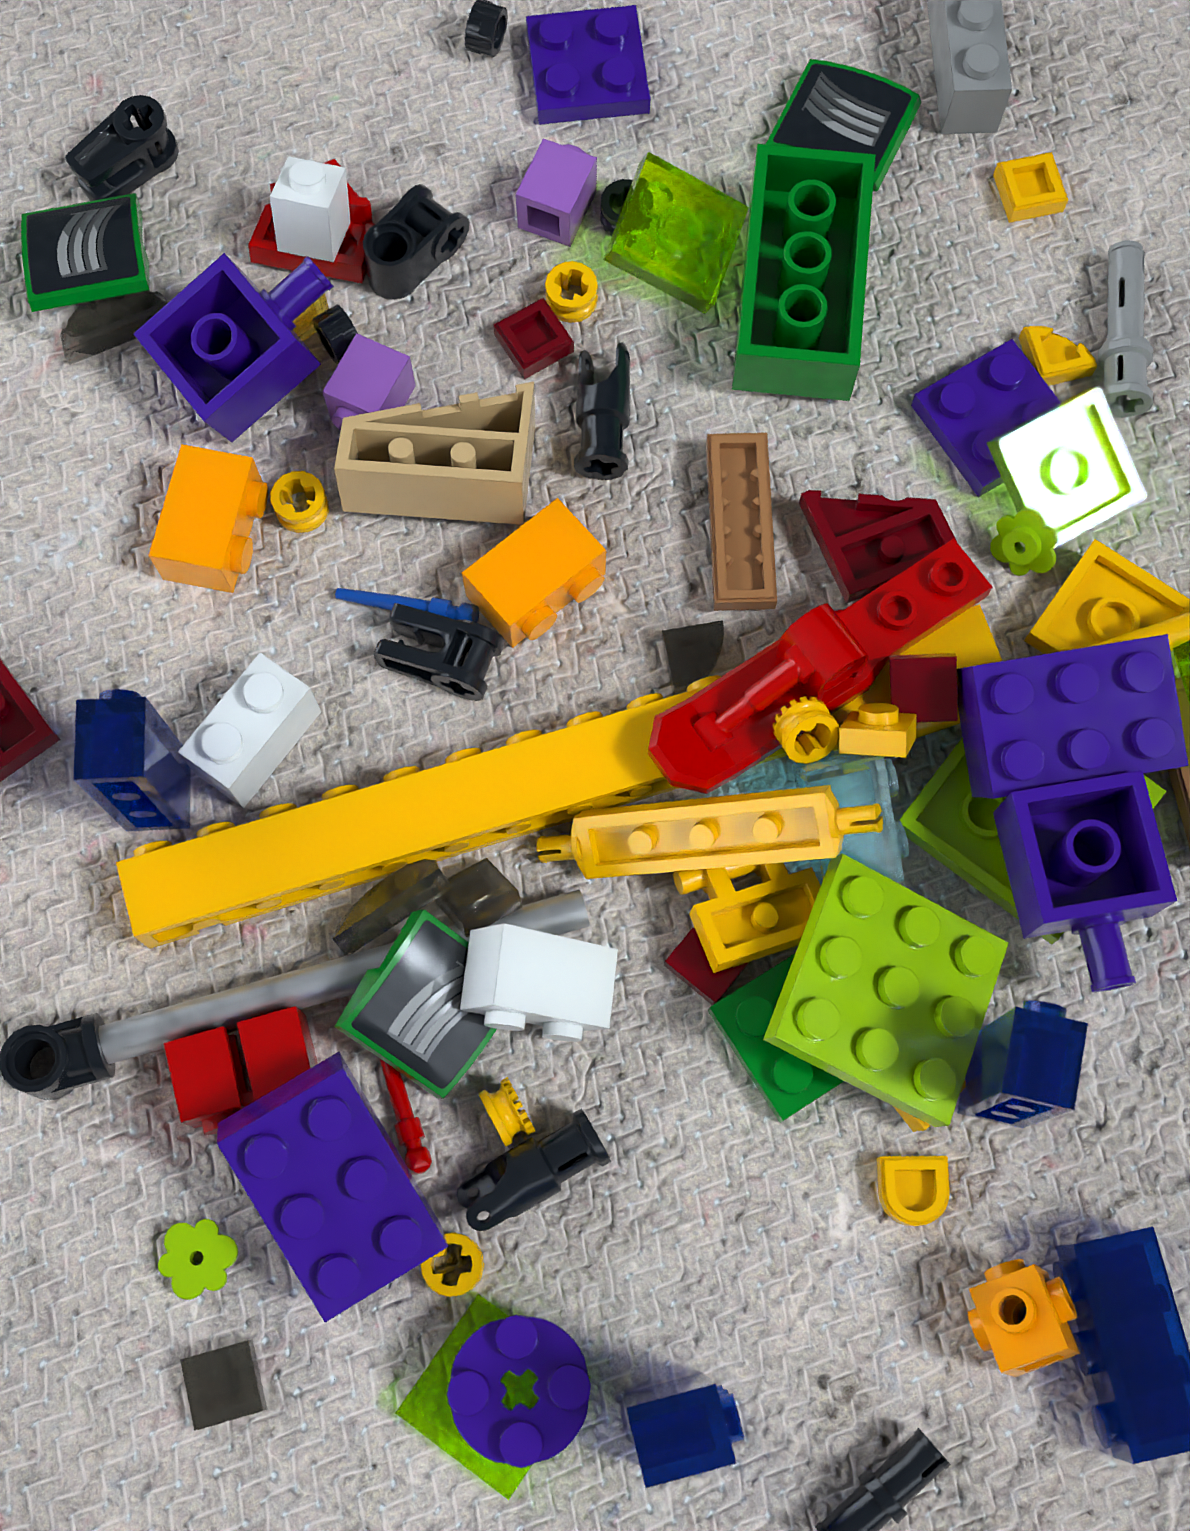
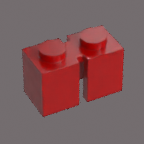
M297 1006L237 1022L252 1088L251 1091L248 1089L237 1036L235 1034L227 1035V1030L224 1026L165 1042L164 1048L180 1122L193 1128L202 1127L204 1135L217 1134L219 1122L317 1065L318 1062L307 1016Z

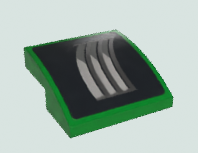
M810 59L766 144L876 154L873 191L878 192L922 104L919 94L874 73L830 61Z
M136 193L22 214L21 246L28 303L32 312L150 290L149 259L143 243V214Z
M422 909L413 911L410 914L381 966L367 970L334 1027L437 1099H444L471 1067L497 1029L484 1026L485 1015L460 1010L469 942L429 912Z

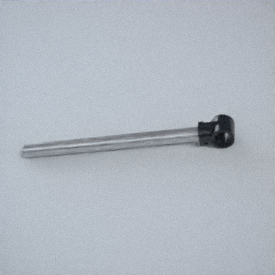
M580 890L449 926V928L469 942L470 930L502 923L553 935H561L590 926L582 894ZM393 943L109 1024H105L98 1013H94L48 1027L42 1025L25 1026L13 1032L4 1042L0 1051V1071L3 1079L18 1091L42 1100L60 1099L70 1094L75 1088L113 1078L115 1075V1062L164 1049L165 1042L222 1026L226 1030L237 1028V1022L293 1006L304 1009L352 995L367 970L381 966ZM46 1047H52L55 1053V1062L51 1071L40 1079H33L30 1073L32 1058L38 1051Z

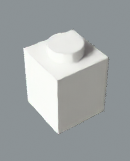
M288 156L270 195L277 251L334 262L351 222L346 168Z

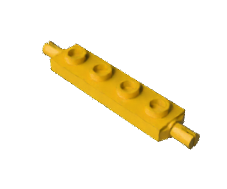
M831 785L582 810L573 818L571 834L540 836L537 840L536 849L537 852L543 851L538 855L542 863L575 859L586 879L826 859L838 856L842 850L844 835L869 832L881 833L883 830V816H879L882 812L879 803L840 808L839 802L831 790Z

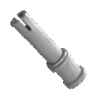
M1130 240L1115 243L1108 250V336L1098 351V363L1104 370V389L1098 394V409L1105 415L1117 418L1142 415L1153 406V391L1147 387V367L1153 362V347L1144 338L1145 252L1139 242Z

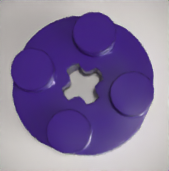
M514 1315L485 1324L466 1340L452 1365L447 1398L459 1433L476 1452L491 1461L523 1468L554 1457L574 1440L587 1416L591 1383L585 1357L580 1347L563 1328L545 1318ZM529 1369L538 1378L532 1390L539 1400L531 1408L520 1402L512 1409L502 1400L507 1392V1388L501 1379L508 1370L520 1376Z

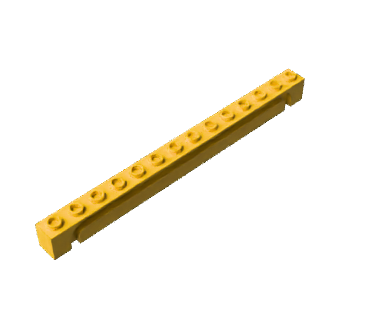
M980 604L972 606L900 655L956 653L957 669L1002 661ZM890 661L885 664L868 691L832 714L839 727L851 710L858 711V707L869 703L891 704ZM714 675L699 679L686 688L687 692L664 699L662 694L659 693L641 696L631 701L626 706L627 710L604 717L602 712L599 711L584 713L569 720L566 723L567 728L547 734H542L541 730L520 732L508 738L505 742L506 746L483 753L479 748L463 749L447 756L444 760L445 764L423 771L417 766L399 768L386 774L383 777L384 782L359 789L357 785L339 786L323 793L321 796L322 801L299 808L293 803L275 805L260 812V819L235 826L232 822L211 824L198 830L196 833L197 838L172 845L170 841H156L142 845L133 851L134 857L116 862L133 936L151 949L200 934L199 930L220 923L227 926L573 821V818L582 810L619 807L679 789L680 787L672 786L668 783L648 755L654 717L685 701L721 676ZM782 747L758 764L788 755Z

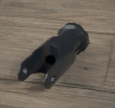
M623 342L618 343L616 346V364L610 376L594 385L592 358L586 350L581 351L579 355L576 423L581 428V451L574 458V468L583 477L610 480L621 477L628 470V458L623 453V430L628 427L630 422V355Z
M581 1108L573 1113V1121L539 1141L531 1137L488 1163L483 1170L467 1178L459 1185L456 1196L461 1206L467 1208L466 1220L468 1225L474 1230L486 1231L508 1218L524 1213L559 1193L562 1182L589 1166L597 1163L603 1167L610 1163L611 1160ZM471 1188L478 1189V1193L474 1197L467 1196V1192ZM480 1212H489L487 1219H477Z

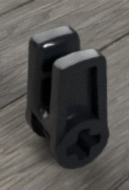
M137 95L123 100L114 112L67 153L65 159L71 170L78 177V184L83 193L90 201L130 194L157 174L169 169L177 160L179 149L175 136L167 128L166 114L160 103L150 96ZM132 115H134L138 124L135 128L130 120ZM154 143H159L162 149V153L160 155L158 154V151Z
M394 603L389 620L397 634L417 640L419 645L426 643L441 649L437 652H429L405 645L403 640L395 642L381 639L373 653L379 666L437 686L460 698L473 701L483 700L488 687L484 681L492 658L501 655L505 645L504 638L493 629L477 622L455 620Z

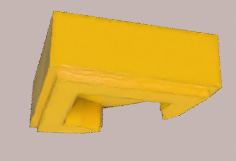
M1046 326L1023 327L1018 338L1023 353L1048 386L1090 377L1095 372L1098 365L1091 352L1083 344L1078 343L1076 345L1069 339L1052 333L1053 329Z

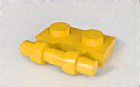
M784 862L673 872L674 883L680 895L702 889L709 896L710 900L693 905L689 915L713 973L799 945L820 889V883L812 867L788 874ZM753 872L761 877L763 883L739 891H735L731 879Z

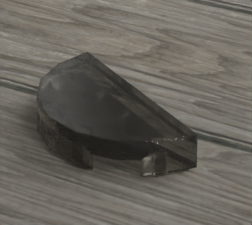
M148 290L76 304L77 309L68 319L67 327L62 328L61 331L65 358L71 365L137 339L133 333L162 309L168 301L161 293Z
M423 859L407 864L389 874L369 889L348 910L339 922L332 940L345 955L353 954L408 918L413 911L420 910L452 889L451 886L453 885L450 878L436 860Z

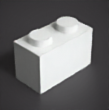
M259 653L178 753L197 776L244 809L322 711L309 686L262 653Z
M505 923L470 930L460 1010L485 1015L484 1026L490 1028L522 1031L525 1030V1023L543 1026L542 1037L569 1042L582 1041L583 1031L610 1029L618 949Z

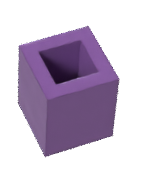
M543 138L516 192L518 228L571 247L597 192V157L586 154L577 146L570 144L561 145Z
M356 333L322 391L332 423L341 431L344 417L405 406L416 386L410 356Z

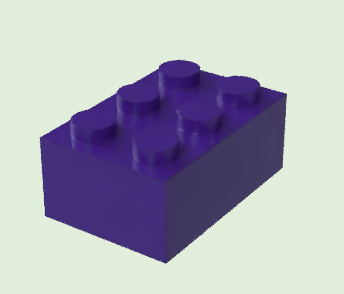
M1168 634L957 669V704L972 797L995 799L1007 797L1014 791L1143 770L1144 774L1189 766Z
M340 1052L335 1053L218 1123L216 1142L325 1323L449 1247L438 1218Z

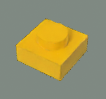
M869 703L859 706L858 711L851 710L839 728V754L906 758L916 740L917 714L899 713V708L896 705L888 703Z

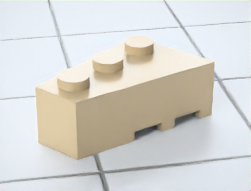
M534 381L515 385L516 393L479 399L477 392L458 396V404L422 410L420 403L344 417L334 466L342 510L344 512L523 525L536 426Z

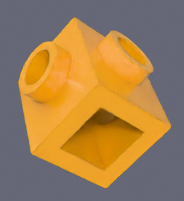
M1016 1259L986 1270L984 1276L987 1282L969 1289L976 1307L968 1311V1319L972 1331L984 1352L993 1351L1002 1374L1018 1377L1081 1354L1068 1321L1077 1318L1076 1309L1061 1277L1050 1279L1048 1272L1033 1264L1026 1267L1023 1259ZM1026 1306V1316L1024 1320L1019 1323V1311L1022 1307Z

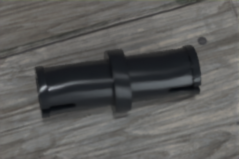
M917 1428L913 1432L914 1435L874 1473L868 1467L858 1477L862 1484L822 1522L819 1521L815 1528L817 1531H879L891 1519L898 1524L908 1514L903 1507L944 1468L946 1470L951 1464L927 1436Z

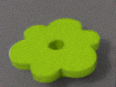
M1028 507L1020 510L1015 517L1004 515L997 521L996 529L999 534L992 539L990 550L996 560L1009 563V568L1013 574L1023 576L1030 570L1036 573H1046L1055 565L1056 554L1053 547L1058 543L1059 535L1053 527L1045 526V519L1041 512L1035 508Z
M200 1220L195 1227L188 1223H177L171 1226L165 1234L164 1245L167 1253L160 1257L158 1270L163 1276L172 1277L171 1286L176 1296L184 1300L195 1299L203 1293L205 1288L210 1291H218L225 1286L227 1282L225 1269L231 1267L237 1260L238 1246L233 1238L227 1235H219V1227L213 1220ZM201 1252L203 1261L197 1265L194 1262V1256L196 1253Z

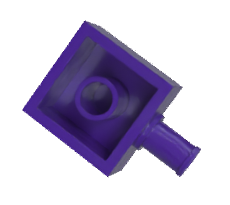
M223 253L133 333L201 419L230 442H234L321 365L293 331L296 327L293 321L326 291H330L334 287L308 256L270 292H267L264 288L260 291L249 277Z
M1143 770L1011 792L995 809L993 815L1023 939L1071 931L1072 934L1079 935L1091 981V992H1104L1134 985L1136 980L1135 976H1132L1120 926L1125 924L1126 921L1152 917L1177 901Z

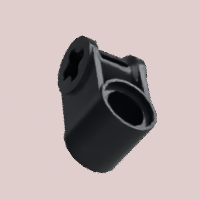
M418 184L413 186L403 195L398 204L377 224L370 227L364 235L363 250L371 289L377 295L393 300L405 298L413 293L416 287L442 262L451 258L459 250L469 231V219L460 212L451 213L433 199L432 191L425 185ZM395 259L397 261L388 262L387 260Z

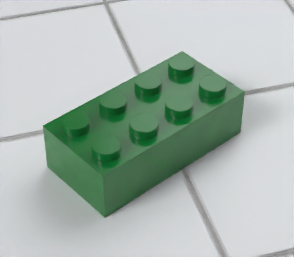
M757 143L750 193L732 390L850 401L861 358L876 154Z

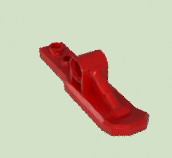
M953 538L846 609L834 611L827 603L813 608L790 625L779 640L685 701L654 717L648 755L670 785L708 794L740 776L782 748V745L773 733L775 732L773 723H777L775 720L776 714H783L781 708L784 705L789 708L791 707L789 702L794 699L798 703L800 702V697L805 696L807 700L810 697H815L817 700L823 701L832 715L869 690L885 664L889 662V656L900 655L986 598L993 587ZM801 730V732H800L797 736H800L801 734L805 733L806 731H802V730Z

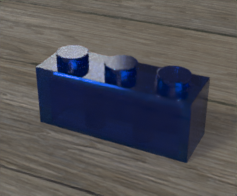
M112 689L101 692L99 699L76 700L73 780L126 832L190 829L191 768L178 753L183 746L147 697H141L139 693L131 690Z
M1026 1000L1023 1002V1008L1014 1007L980 1030L965 1076L966 1087L960 1094L957 1113L1023 1129L1075 1110L1088 1023L1066 1018L1067 1009L1063 1006L1044 1001Z
M1154 1226L1134 1228L1057 1245L1056 1250L1059 1261L1053 1263L1054 1278L1061 1277L1076 1309V1323L1079 1332L1073 1333V1336L1081 1354L1075 1355L1081 1372L1085 1376L1091 1375L1099 1404L1092 1405L1091 1414L1101 1445L1105 1449L1111 1448L1113 1458L1131 1464L1189 1452L1190 1351Z
M704 1373L690 1375L622 1394L645 1488L737 1464L732 1443L745 1439L734 1396L732 1393L729 1394L727 1389L723 1390L722 1385L716 1386V1383Z

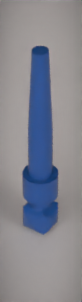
M337 588L335 592L336 599L391 611L394 603H398L455 620L479 621V607L474 604L461 603L459 606H453L451 600L434 597L431 601L399 595Z

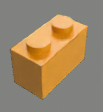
M181 444L148 555L163 580L234 593L239 573L246 574L250 567L253 541L249 535L254 518H262L268 500V485L262 481L253 457Z
M556 498L462 572L465 594L474 605L479 607V611L513 648L526 637L529 640L539 638L555 623L557 612L572 600H575L577 603L585 601L600 588L606 574V549L570 510Z

